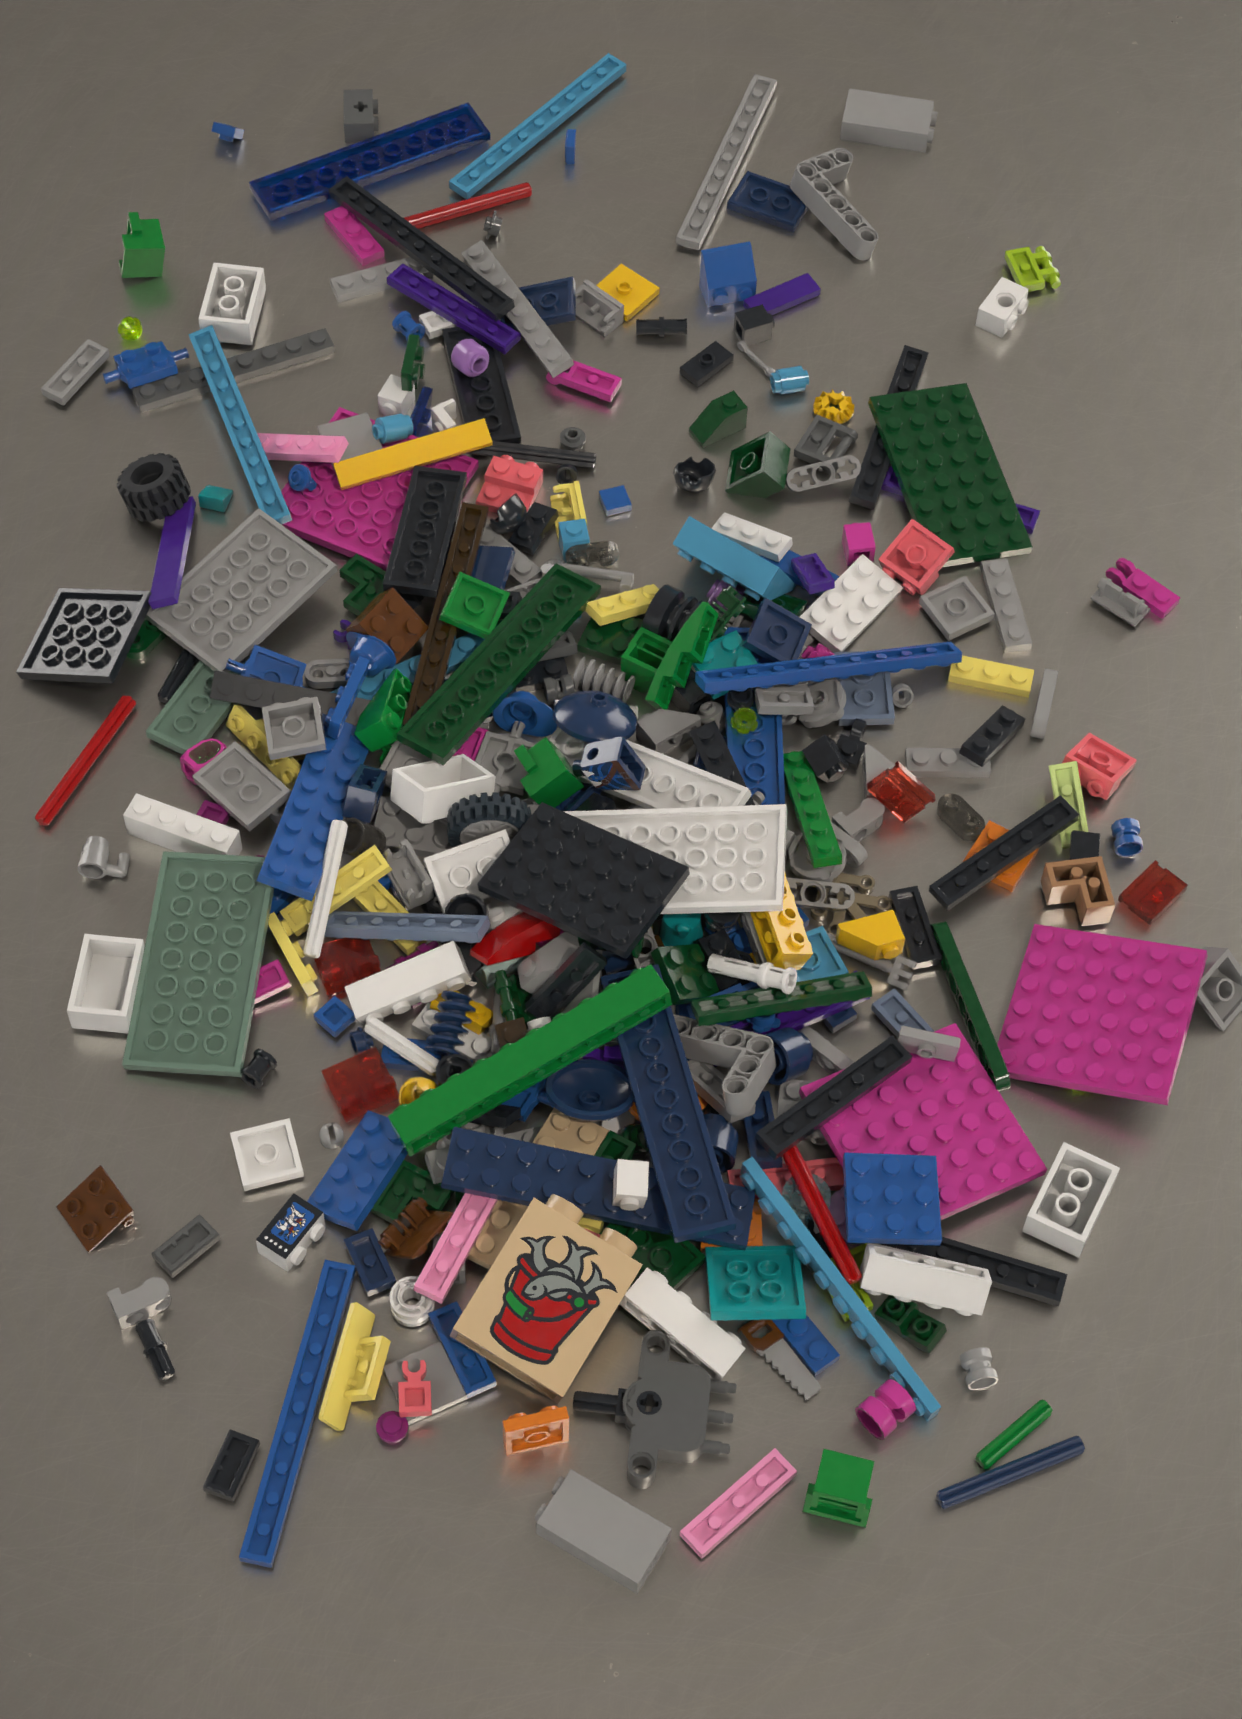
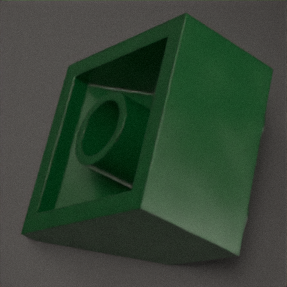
M769 431L731 450L725 491L729 494L766 498L785 489L791 448Z

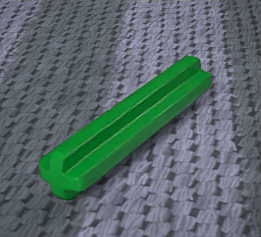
M1039 1400L977 1453L975 1458L977 1463L983 1469H989L1051 1416L1052 1407L1045 1400Z

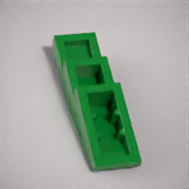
M702 602L685 622L655 673L645 700L656 710H667L674 688H685L692 664L703 663L719 615L708 602Z

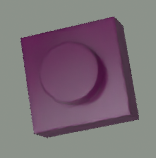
M204 800L196 814L226 825L231 817L222 806Z

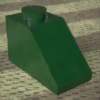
M733 390L712 400L689 427V432L702 448L745 429L748 407Z

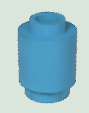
M802 366L777 369L775 373L770 374L772 392L785 395L805 391L806 386L809 385L807 370H803Z
M401 413L376 418L375 424L372 426L373 436L376 440L379 439L381 444L405 440L413 434L412 420L409 415Z

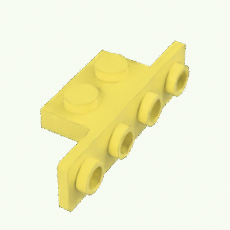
M240 704L234 705L226 722V727L292 792L302 767L297 761L305 759L306 754L270 760L264 719L255 720Z
M358 1302L350 1304L318 1416L320 1421L336 1431L344 1430L351 1402L375 1400L391 1343L384 1336L370 1337L375 1314Z

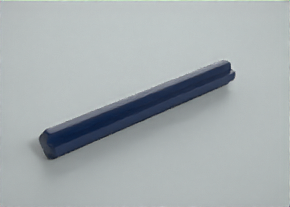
M1073 1436L941 1489L936 1495L939 1505L943 1509L949 1508L1078 1456L1085 1450L1084 1443L1079 1436Z

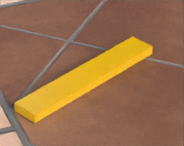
M485 418L339 461V463H333L341 490H345L414 469V466H425L491 446L493 442Z

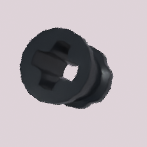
M258 1048L254 1051V1057L246 1068L243 1067L241 1069L242 1077H240L246 1084L256 1089L261 1088L263 1085L262 1080L268 1072L277 1067L276 1059L270 1053Z

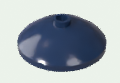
M574 692L560 699L554 708L553 716L557 726L566 734L581 741L593 743L621 736L627 740L636 731L637 717L634 711L623 700L605 692Z
M592 1059L576 1060L548 1076L546 1082V1096L549 1102L566 1116L581 1121L598 1122L610 1120L628 1111L635 1103L626 1070L606 1061Z

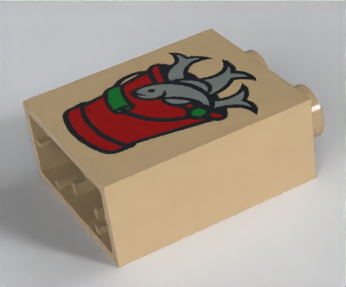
M551 1194L546 1204L533 1198L453 1327L450 1337L551 1400L559 1403L641 1269L642 1264L632 1258L638 1248L633 1241L607 1227L600 1237L595 1236L578 1225L584 1215L578 1207L558 1195Z

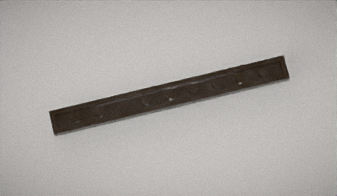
M462 502L403 720V726L444 684L458 627L441 621L439 618L459 572L469 576L473 574L489 513V507Z

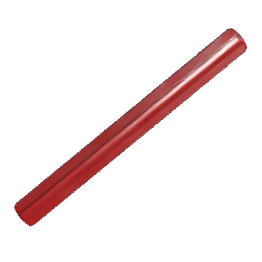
M525 182L403 218L417 229L530 197L532 189L530 184Z
M124 695L121 697L35 815V820L40 825H50L133 711L136 701L131 696Z
M795 1145L784 1153L782 1157L840 1273L849 1285H853L861 1280L862 1274L801 1153Z

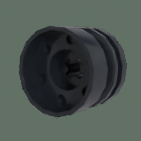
M668 584L663 585L652 599L643 619L642 627L673 642L685 622L704 601L698 602L697 598L693 596L685 600V593Z

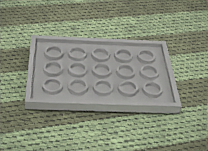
M258 508L182 578L177 604L157 609L150 607L145 618L213 671L229 673V670H225L229 658L240 663L252 651L254 645H259L338 571L337 566Z

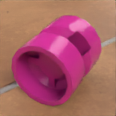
M892 1379L886 1380L875 1390V1397L868 1396L855 1408L856 1416L871 1435L879 1440H884L896 1429V1422L903 1423L916 1411L912 1397L899 1383Z

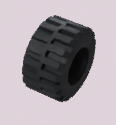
M158 453L156 455L149 454L148 456L140 457L135 462H131L127 468H124L121 472L122 474L117 479L118 491L129 513L133 518H138L139 521L148 520V522L156 519H164L168 515H173L176 510H180L183 507V504L188 501V496L191 494L190 485L179 461L170 454Z

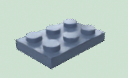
M833 652V653H834L835 655H840V654L857 653V652ZM877 672L872 676L852 675L847 679L834 678L841 683L846 692V704L843 708L844 715L838 720L839 726L853 725L856 718L866 721V725H894L895 714L890 672Z

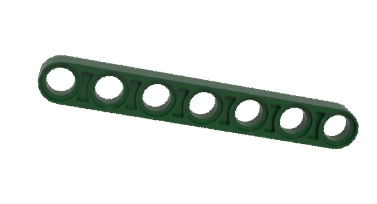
M946 921L930 924L942 957V969L980 1063L996 1086V1090L999 1092L1009 1090L1011 1086L1009 1072Z

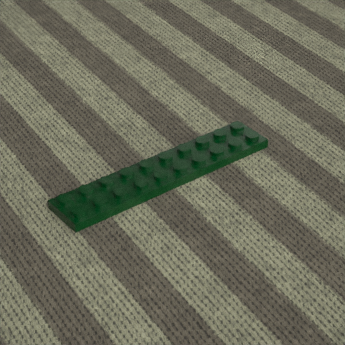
M556 563L397 733V741L444 766L503 699L507 697L586 610L587 603L594 601L600 595L601 585Z

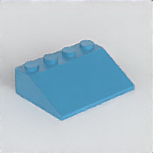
M690 516L673 542V545L679 550L677 553L679 556L689 562L693 558L701 562L699 567L714 575L715 571L723 575L722 580L734 588L738 584L746 588L744 593L757 601L760 597L773 600L793 591L797 586L778 566Z

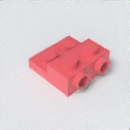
M509 455L493 456L484 475L485 482L476 499V505L489 507V512L497 513V510L517 493L528 512L543 484V469H540L534 462H526L525 464L515 462Z
M911 519L878 560L885 573L891 578H897L903 582L901 586L904 587L903 589L913 596L917 592L922 596L939 577V570L955 551L952 546L914 519Z
M1088 733L1065 755L1062 763L1077 761L1081 786L1086 788L1090 795L1107 800L1118 789L1122 779L1134 768L1137 760L1095 735Z

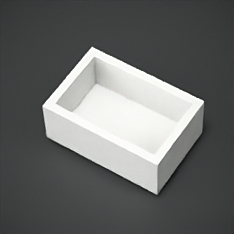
M464 754L452 756L444 766L433 760L395 768L392 770L390 800L417 819L418 822L428 824L434 822V820L447 818L448 811L452 808V805L455 802L459 803L460 799L464 797L469 800V795L476 794L477 797H481V793L487 792L488 796H492L495 789L496 776Z
M84 934L67 1008L72 1028L128 1034L145 948L143 939Z

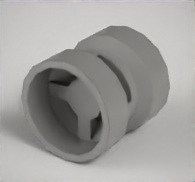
M975 1348L960 1355L961 1365L968 1373L965 1378L967 1387L971 1390L988 1388L999 1380L996 1370L991 1367L993 1358L989 1348Z

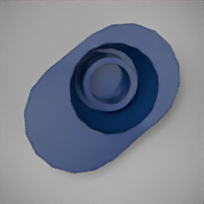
M351 631L346 634V640L352 648L349 655V665L355 666L359 656L369 659L367 676L370 677L378 675L384 669L395 666V654L382 640L374 636Z
M516 691L505 697L493 711L495 722L507 732H511L515 721H519V724L520 722L525 724L522 734L536 737L552 735L557 729L552 708L538 701L533 694L526 691Z

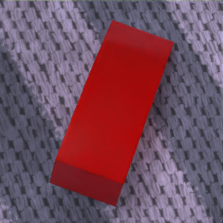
M523 912L505 921L484 936L480 942L470 949V955L487 966L535 953L537 942L558 937L560 935V928Z

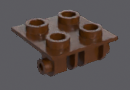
M101 1165L56 1206L89 1253L119 1225L129 1227L134 1222V1210Z
M423 1198L412 1199L403 1209L404 1213L400 1212L398 1215L402 1222L394 1219L392 1224L380 1234L381 1239L378 1243L386 1250L384 1252L385 1256L417 1258L427 1250L429 1241L445 1230L448 1225L447 1222L454 1213L426 1210L428 1204Z

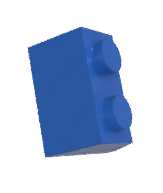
M750 241L701 250L699 286L707 307L744 301V299L756 295L757 278Z

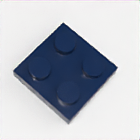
M765 598L759 605L743 646L770 662L797 660L812 624Z

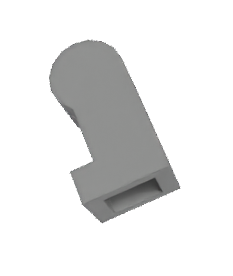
M867 798L861 802L858 809L847 816L840 811L832 817L831 822L860 842L882 825L885 807L879 799Z
M160 1277L149 1278L142 1286L124 1294H121L119 1287L107 1292L110 1304L122 1330L164 1311L171 1303L168 1284Z

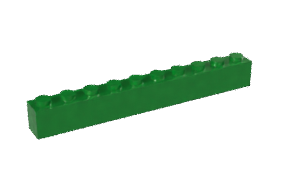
M651 964L645 968H638L621 982L608 985L603 992L595 997L582 1000L577 1007L569 1012L556 1015L551 1022L543 1027L530 1030L525 1037L517 1042L504 1045L499 1052L491 1057L478 1060L465 1072L450 1076L439 1087L424 1091L413 1102L398 1106L392 1114L388 1115L391 1126L411 1157L452 1133L453 1127L461 1128L671 1006L670 991Z

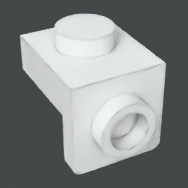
M453 398L431 408L432 426L435 433L456 427V423L453 420L457 417L456 402Z

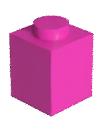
M870 522L844 525L842 545L847 566H851L862 554L874 563L876 546Z

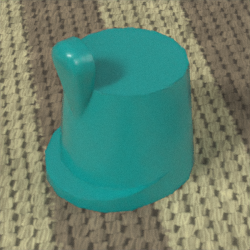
M701 913L663 914L659 937L664 946L698 944V940L703 938Z

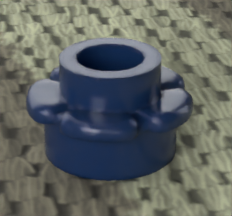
M357 1027V1031L349 1034L354 1053L357 1056L361 1054L369 1055L370 1048L374 1047L372 1036L365 1031L363 1032L361 1027Z

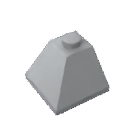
M565 931L538 949L530 957L523 960L517 966L521 988L534 995L579 947L578 937Z
M1204 947L1203 950H1207L1208 957L1197 1000L1219 1031H1224L1242 1010V968L1228 948Z

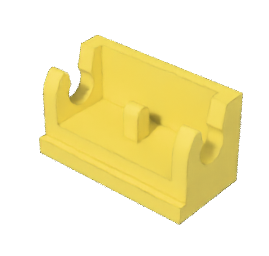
M579 481L559 484L553 487L554 493L565 492L550 496L551 508L557 509L559 515L554 523L558 542L559 522L585 519L587 525Z

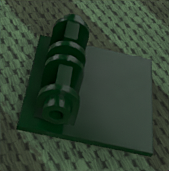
M730 585L727 589L723 588L716 597V600L724 605L723 607L715 601L712 602L720 611L718 612L719 615L710 639L711 642L715 638H720L728 628L727 622L732 616L736 618L745 607L743 602L746 598Z

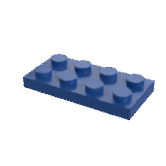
M369 1110L366 1112L307 1200L308 1203L324 1213V1219L358 1231L408 1153L394 1132L388 1117Z

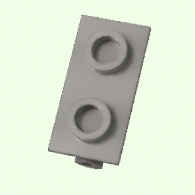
M1102 578L1097 585L1099 589L1091 597L1093 601L1134 627L1150 611V608H1148L1143 599L1140 600L1129 592H1123V589L1114 584L1109 578L1107 580Z

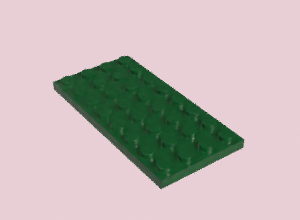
M967 383L872 396L869 398V408L911 518L954 548L955 552L943 567L1031 553L1033 546Z

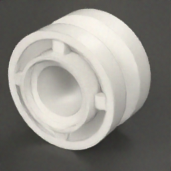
M416 1276L400 1279L390 1291L391 1313L398 1323L407 1327H417L425 1324L429 1320L428 1313L434 1311L435 1308L434 1300L414 1291V1285L418 1279ZM410 1298L420 1300L416 1305H407L405 1303Z

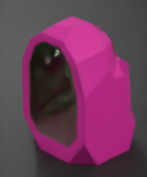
M211 738L202 740L188 749L180 757L181 770L186 778L194 785H197L192 776L225 750L226 745L218 739Z

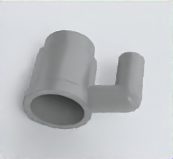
M90 836L82 847L78 872L84 877L99 879L105 875L124 878L127 875L130 855L128 853H120L117 866L107 864L110 853L108 848L109 842L103 837Z

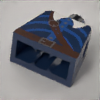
M623 736L588 743L584 748L582 759L575 760L572 765V770L576 777L586 776L595 788L599 790H641L646 768L645 764Z

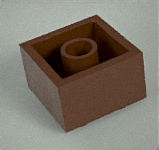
M391 588L380 593L346 628L347 633L351 631L370 635L382 640L394 652L397 664L429 627L398 592Z

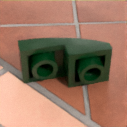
M888 1295L874 1313L875 1317L890 1330L928 1354L947 1332L944 1323L920 1312L917 1303L913 1301L903 1302L896 1299L893 1295Z

